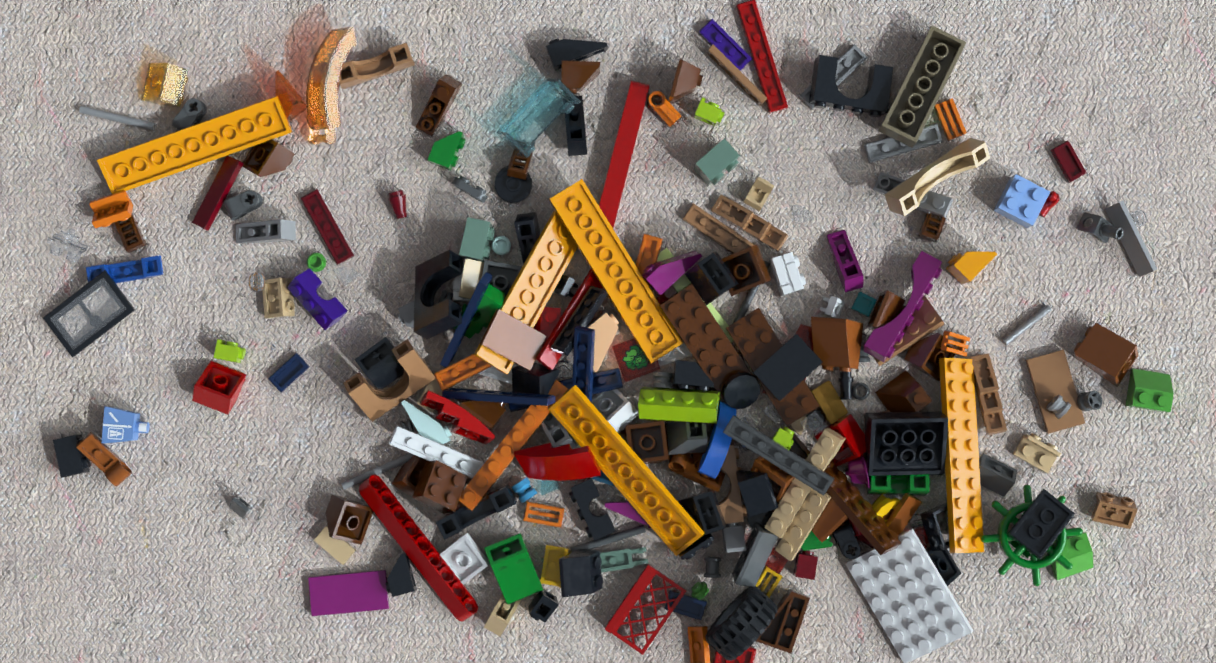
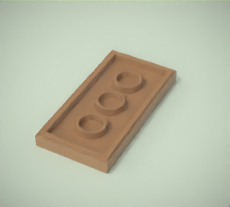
M1064 350L1027 359L1026 364L1047 434L1085 424L1082 410L1077 404L1078 396ZM1058 394L1063 397L1065 402L1071 404L1067 413L1059 419L1055 417L1053 411L1046 409L1050 401Z

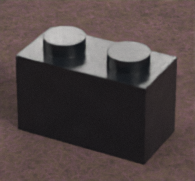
M82 434L53 440L61 478L90 472V460L76 448V445L83 439Z

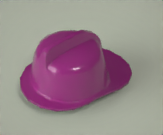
M862 454L860 457L848 462L845 475L850 477L852 483L865 484L869 488L864 455Z

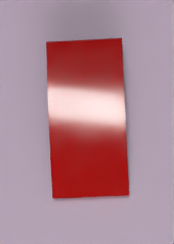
M429 390L422 397L420 405L436 410L435 418L452 424V433L485 445L494 440L495 435L481 421L449 399Z
M551 443L514 451L517 461L528 478L564 481L601 476V469L589 446L572 449L570 444L553 448Z

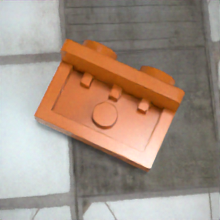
M125 190L90 201L89 204L94 212L92 224L95 229L107 227L117 221H125L131 217L133 204Z

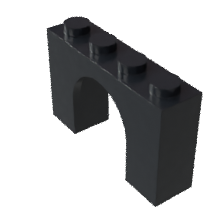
M819 55L815 58L809 103L814 104V107L826 108L828 106L833 107L835 111H844L846 109L851 110L853 114H863L865 112L870 113L869 116L881 117V115L888 112L893 67L878 64L871 66L865 94L861 98L851 99L844 96L836 85L838 58Z
M451 250L445 251L415 266L414 332L425 339L432 338L462 324V306L447 299L435 306L433 305L439 288L445 282L461 275L463 271V258Z
M509 484L485 495L473 511L463 506L455 512L436 521V524L445 540L463 531V529L475 522L515 505L517 500Z

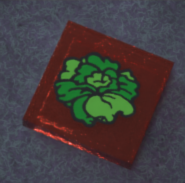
M634 338L612 346L624 382L661 370L658 360L652 364L649 363Z

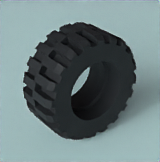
M748 587L722 611L720 616L711 625L705 636L707 643L725 660H735L770 625L778 610L776 604L758 587Z

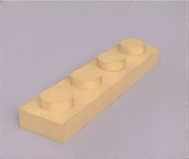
M811 489L775 551L789 561L794 560L831 499V496L827 493L823 496L814 489Z

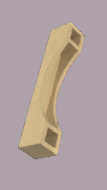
M973 138L967 139L884 194L889 210L905 216L919 207L924 195L935 185L955 174L977 168L989 160L990 156L986 142Z
M831 428L824 429L806 461L824 471L846 438ZM794 478L779 502L778 508L775 509L764 528L777 537L782 538L812 488Z

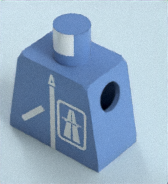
M104 407L101 443L138 440L139 433L148 434L150 424L149 422L140 421V413L116 407Z

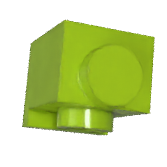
M702 97L694 118L715 127L717 122L721 123L725 112H722V109L716 103H705L706 98Z
M217 339L214 358L240 363L241 359L243 360L245 357L246 349L238 347V343L227 341L225 345L224 340Z
M787 427L783 429L778 428L772 439L790 450L794 443L791 439L795 432Z

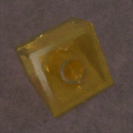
M149 63L141 100L170 107H180L184 99V88L188 81V69L170 63Z

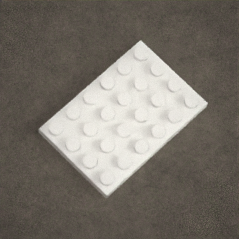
M913 528L898 535L901 544L896 549L880 555L873 548L845 563L903 663H909L973 631Z

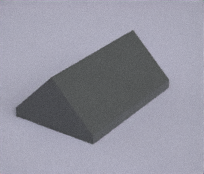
M755 522L747 539L746 551H742L732 572L735 584L740 586H756L778 538L758 522Z

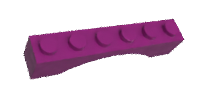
M923 251L920 252L911 269L912 294L908 304L893 321L873 330L864 345L863 351L882 362L887 357L891 358L895 351L893 346L896 341L900 343L905 334L903 332L905 326L909 327L914 319V316H912L914 311H919L923 305V296L925 294L929 295L933 288L932 281L934 278L938 279L943 271L941 269L942 261Z

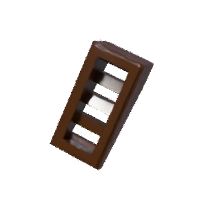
M516 141L508 166L507 176L526 180L535 145ZM519 147L529 149V152L519 150ZM517 153L527 155V157L518 156ZM518 159V160L526 161V163L518 162V161H515V160ZM514 165L524 167V169L514 167Z
M133 213L129 218L130 221L123 224L120 221L114 222L124 248L128 253L147 245ZM132 224L131 228L123 230L124 227ZM132 231L135 232V234H133V235H131V236H129V237L126 236V234H128V233H130V232H132ZM137 237V241L129 243L130 240Z
M926 213L918 236L937 242L946 218L939 216L941 218L938 220L931 217L933 213ZM929 221H932L934 223H937L938 226L936 227L928 223ZM930 228L932 230H935V234L926 231V229Z

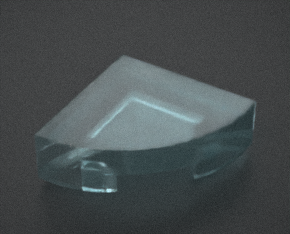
M542 480L541 482L542 496L560 488L556 480Z

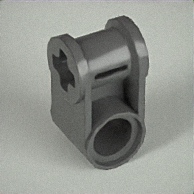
M189 99L173 119L172 126L181 130L200 123L207 112L206 105L197 99Z
M248 190L225 200L223 204L230 219L236 220L261 207L263 198L259 193ZM251 196L255 197L253 203L249 202L251 201Z

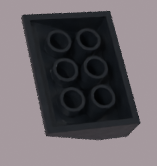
M941 411L865 413L864 432L868 475L945 474L948 417Z

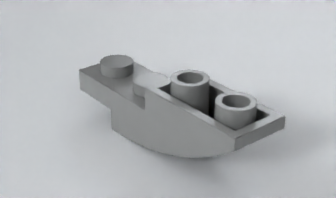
M880 172L873 190L884 195L906 180ZM929 190L916 209L946 218L953 199Z

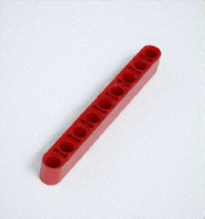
M632 80L599 204L600 209L612 228L615 225L650 87L648 84Z
M371 475L359 486L360 495L453 616L459 621H465L478 611V604L387 485L377 475Z

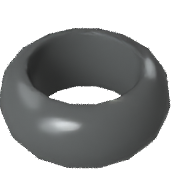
M856 383L852 388L853 397L857 400L866 399L869 395V387L865 383ZM858 386H863L866 390L865 395L862 397L856 395V388Z

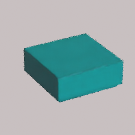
M859 292L851 309L869 317L877 299Z

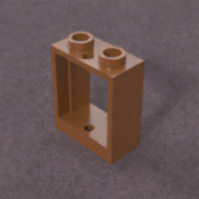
M761 456L754 461L751 468L753 472L767 473L770 479L781 486L779 494L773 490L778 505L795 477Z

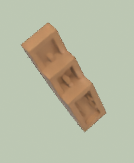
M723 195L719 196L711 209L716 215L777 252L780 251L788 238V234L777 229L752 211Z
M989 353L970 357V359H973L974 384L987 435L1006 432L1007 427L1002 413L1003 407L998 393L999 386Z

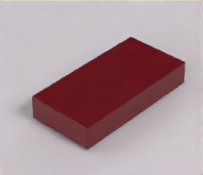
M1068 140L1050 150L1068 183L1087 174Z

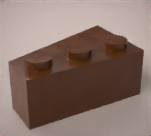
M789 589L777 604L778 610L774 619L762 635L758 637L756 642L792 653L810 597Z

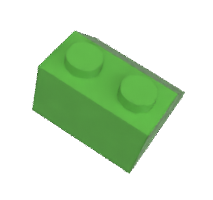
M1131 368L1125 406L1158 412H1171L1174 392L1170 375Z
M1083 532L1079 536L1066 537V544L1061 555L1072 563L1073 567L1071 570H1067L1057 561L1051 564L1056 580L1093 568V551L1087 534Z

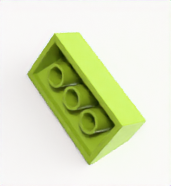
M642 387L638 401L639 419L717 424L720 391Z

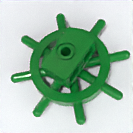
M1027 484L1023 487L1025 502L1017 504L1009 510L998 501L992 502V507L1003 517L1000 520L997 534L983 535L981 541L983 543L998 542L1003 554L1007 557V560L998 569L1000 575H1004L1013 564H1016L1020 567L1031 569L1033 585L1039 586L1041 584L1039 568L1046 567L1057 561L1067 570L1072 569V563L1061 554L1066 544V537L1082 535L1083 530L1081 528H1064L1056 538L1054 547L1050 546L1046 551L1048 555L1039 560L1007 535L1009 524L1015 525L1018 521L1016 515L1025 511L1033 501L1031 486ZM1064 496L1057 498L1063 504L1066 501ZM1020 555L1024 558H1029L1030 556V560L1020 558Z

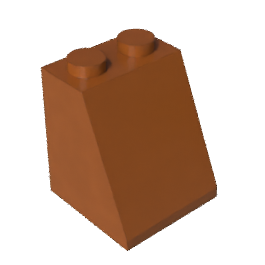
M811 317L813 350L823 362L820 364L822 370L833 371V368L837 367L839 371L851 372V369H858L863 323L848 319Z
M1095 323L1093 327L1090 326L1085 332L1084 336L1086 337L1083 342H1079L1074 349L1075 358L1118 387L1139 356L1137 345Z
M831 498L811 531L823 542L848 517Z

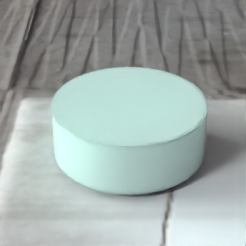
M498 236L492 241V249L498 255H506L511 249V243L507 237Z

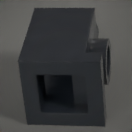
M545 589L540 591L528 606L530 616L537 621L540 619L546 622L559 605L557 597Z

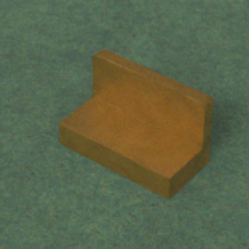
M826 381L811 390L820 405L819 409L828 425L835 423L839 418L848 414L846 407L830 381Z

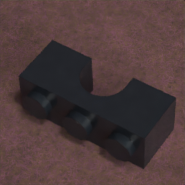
M590 478L572 486V491L569 492L573 503H578L580 509L577 512L581 521L585 519L588 527H585L588 537H593L594 541L615 532V527L608 513L596 516L589 510L591 500L600 496L593 479Z

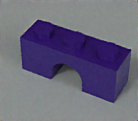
M309 268L296 276L287 288L324 330H327L339 322L348 310L336 297L331 300H324L319 297L316 290L322 284V281Z

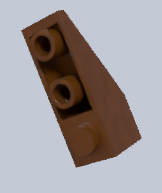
M447 74L439 78L416 128L432 137L453 104L462 83Z

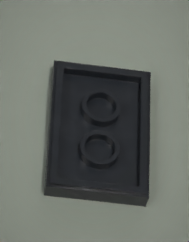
M795 334L753 373L778 401H781L823 362L799 335Z
M1042 489L1007 535L1039 560L1075 513L1048 491Z

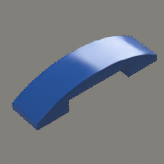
M160 255L141 258V260L86 267L88 282L104 270L108 272L115 283L164 275Z
M719 401L717 424H714L707 451L702 455L698 468L699 473L716 479L732 440L723 431L732 416H736V409Z

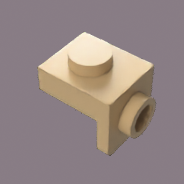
M757 177L743 202L760 212L774 185L765 179Z

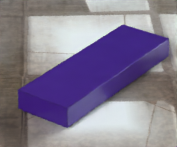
M713 19L699 31V34L711 46L714 45L740 71L752 60Z

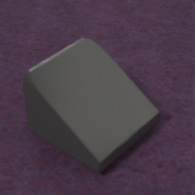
M239 496L233 497L229 506L231 510L243 519L253 509L252 506Z

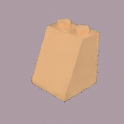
M605 313L588 327L595 329L593 366L595 373L599 371L619 328L617 326L619 322L613 314L608 315Z

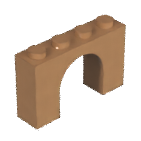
M408 339L392 349L397 361L404 368L402 378L394 386L386 389L374 388L360 372L344 382L348 394L372 422L436 379L431 368Z

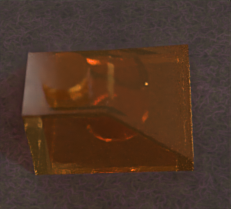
M279 70L276 71L275 96L278 95L286 117L292 121L309 107Z

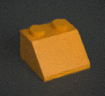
M958 253L947 262L949 266L946 270L963 285L971 282L997 253Z

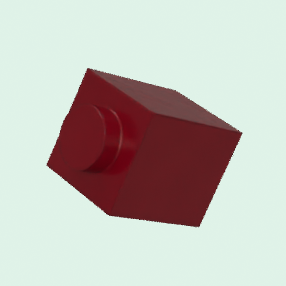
M802 550V553L798 552L793 575L799 578L815 580L818 556L809 550Z

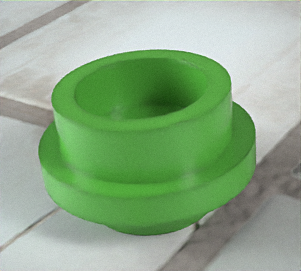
M313 253L307 259V266L314 272H320L326 266V259L320 253Z
M703 581L694 584L691 589V596L698 600L704 598L709 592L707 583Z

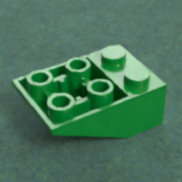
M521 533L484 548L507 605L543 590Z

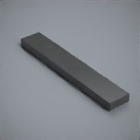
M734 415L723 431L729 437L823 496L835 479Z

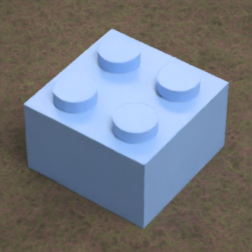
M1015 174L1010 177L993 211L1029 228L1034 225L1050 191Z

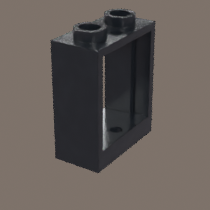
M947 503L920 514L931 551L950 548L949 538L943 539L936 517L937 514L947 510Z

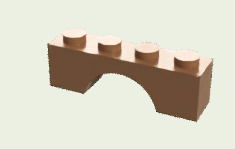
M404 43L389 48L383 54L367 60L349 61L334 66L339 85L342 89H346L415 66L408 44Z
M730 444L721 470L728 475L730 480L729 492L719 502L726 524L744 522L743 517L747 516L746 506L742 505L741 502L742 494L736 476V471L741 470V467H737L736 459H739V450L735 448L734 444Z

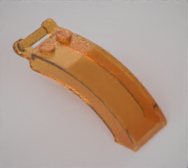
M354 27L331 30L319 46L311 64L306 89L307 124L310 128L308 142L312 145L319 143L334 144L336 141L335 128L341 125L338 107L339 78L347 55L353 46L357 45ZM319 129H325L326 133L324 135H320Z

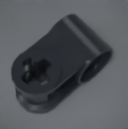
M845 521L832 535L842 555L848 559H855L859 556L861 550L849 521ZM849 545L850 547H855L853 555L846 553Z

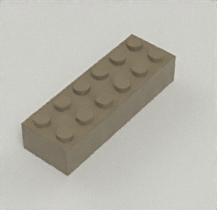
M933 25L930 27L878 130L879 132L913 148L966 44L965 41Z

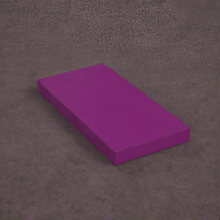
M386 570L308 577L311 616L389 609Z

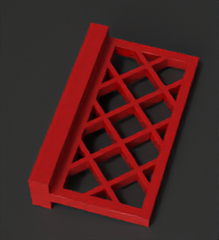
M648 563L605 626V630L643 655L687 590ZM655 575L663 579L664 587L652 588L651 580ZM675 587L681 591L677 598L668 600L667 588ZM665 589L666 600L655 602L653 591ZM651 592L653 603L641 604L640 596L643 593ZM667 603V613L657 615L656 605ZM654 605L655 616L644 618L642 607ZM640 608L642 619L631 620L630 611ZM656 619L657 628L653 631H646L645 621ZM643 621L644 632L633 634L631 623ZM629 624L631 635L622 636L617 630L621 625ZM645 635L646 644L642 649L635 645L634 637Z

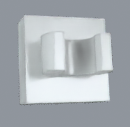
M831 296L830 299L823 298L828 303L827 308L820 307V310L831 318H839L845 302L834 296Z

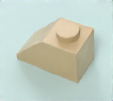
M502 594L484 628L501 637L522 599L507 605Z

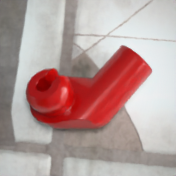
M1050 191L1039 216L1044 218L1050 209L1059 202L1060 197L1058 193Z

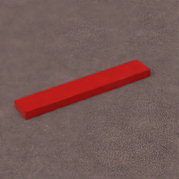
M750 0L737 4L736 8L763 94L767 97L766 104L769 114L787 109V101L755 0Z
M592 269L588 272L536 357V360L549 370L554 369L562 354L554 352L550 347L590 286L603 288Z

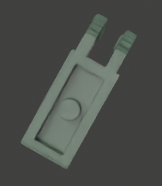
M646 547L600 552L602 560L601 573L648 564V559L645 558L632 561L631 555L646 552Z

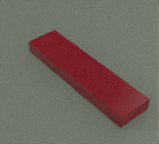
M228 155L226 156L192 223L209 231L244 163Z
M316 189L303 196L301 200L336 264L339 265L354 257L355 255L319 190Z

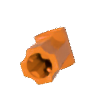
M654 91L649 95L647 100L649 108L654 110L669 128L682 117L661 91ZM653 96L660 97L661 104L654 105L651 98Z

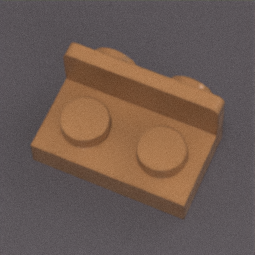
M1097 492V503L1091 516L1092 521L1130 529L1138 510L1134 500L1125 496L1117 497L1108 492Z

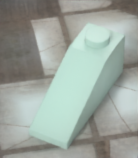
M403 400L401 402L421 436L443 445L451 441L450 436L452 433L447 425L443 426L442 423L409 401Z

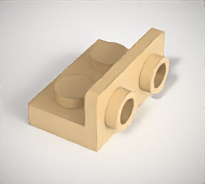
M291 278L265 280V285L262 289L265 319L295 316L294 298L287 288L292 282Z
M1033 433L1030 435L1023 434L1013 455L1048 474L1056 458L1060 457L1062 453L1058 452V447L1053 444L1047 443L1046 445L1040 441L1041 438Z

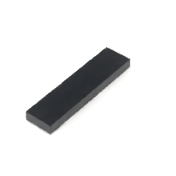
M590 286L550 347L554 352L566 356L569 355L574 347V328L576 326H588L608 295L606 290Z

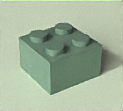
M724 138L695 163L694 170L708 186L711 183L716 185L723 178V173L726 170L729 173L739 163L737 160L740 155Z
M467 217L459 253L463 259L467 258L480 262H485V259L489 260L491 252L489 241H493L495 234L491 222Z

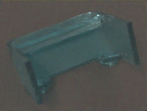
M548 78L499 128L497 134L521 156L528 158L535 150V140L560 114L570 113L575 107L573 104H579L581 101L560 80Z

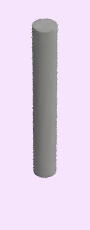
M1045 305L1002 339L1003 343L1008 345L1052 310L1050 306Z

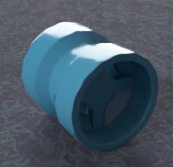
M528 477L511 487L519 495L521 503L537 494L535 488L530 486Z

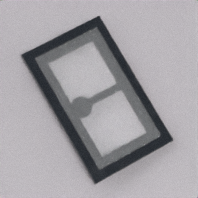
M104 270L45 315L43 319L69 354L75 357L134 312L135 309L108 272Z

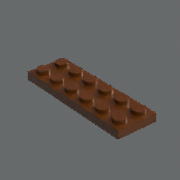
M691 283L659 304L698 365L714 383V389L720 391V398L724 400L722 388L732 375L741 372L752 375Z
M759 308L726 327V330L753 372L782 347V344ZM756 376L786 426L820 406L804 380L781 401H778Z
M831 460L824 472L835 479L828 488L827 493L880 555L896 549L901 544L898 535L887 527L885 520L875 513L872 505L863 499L859 490L850 484L847 476L839 471L834 461Z

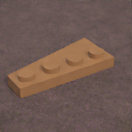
M925 295L922 298L924 303L920 310H915L912 315L914 319L909 327L905 326L903 330L905 334L900 343L896 341L893 346L895 351L890 359L944 325L943 320ZM873 357L879 366L890 360L887 357L886 360L882 362Z

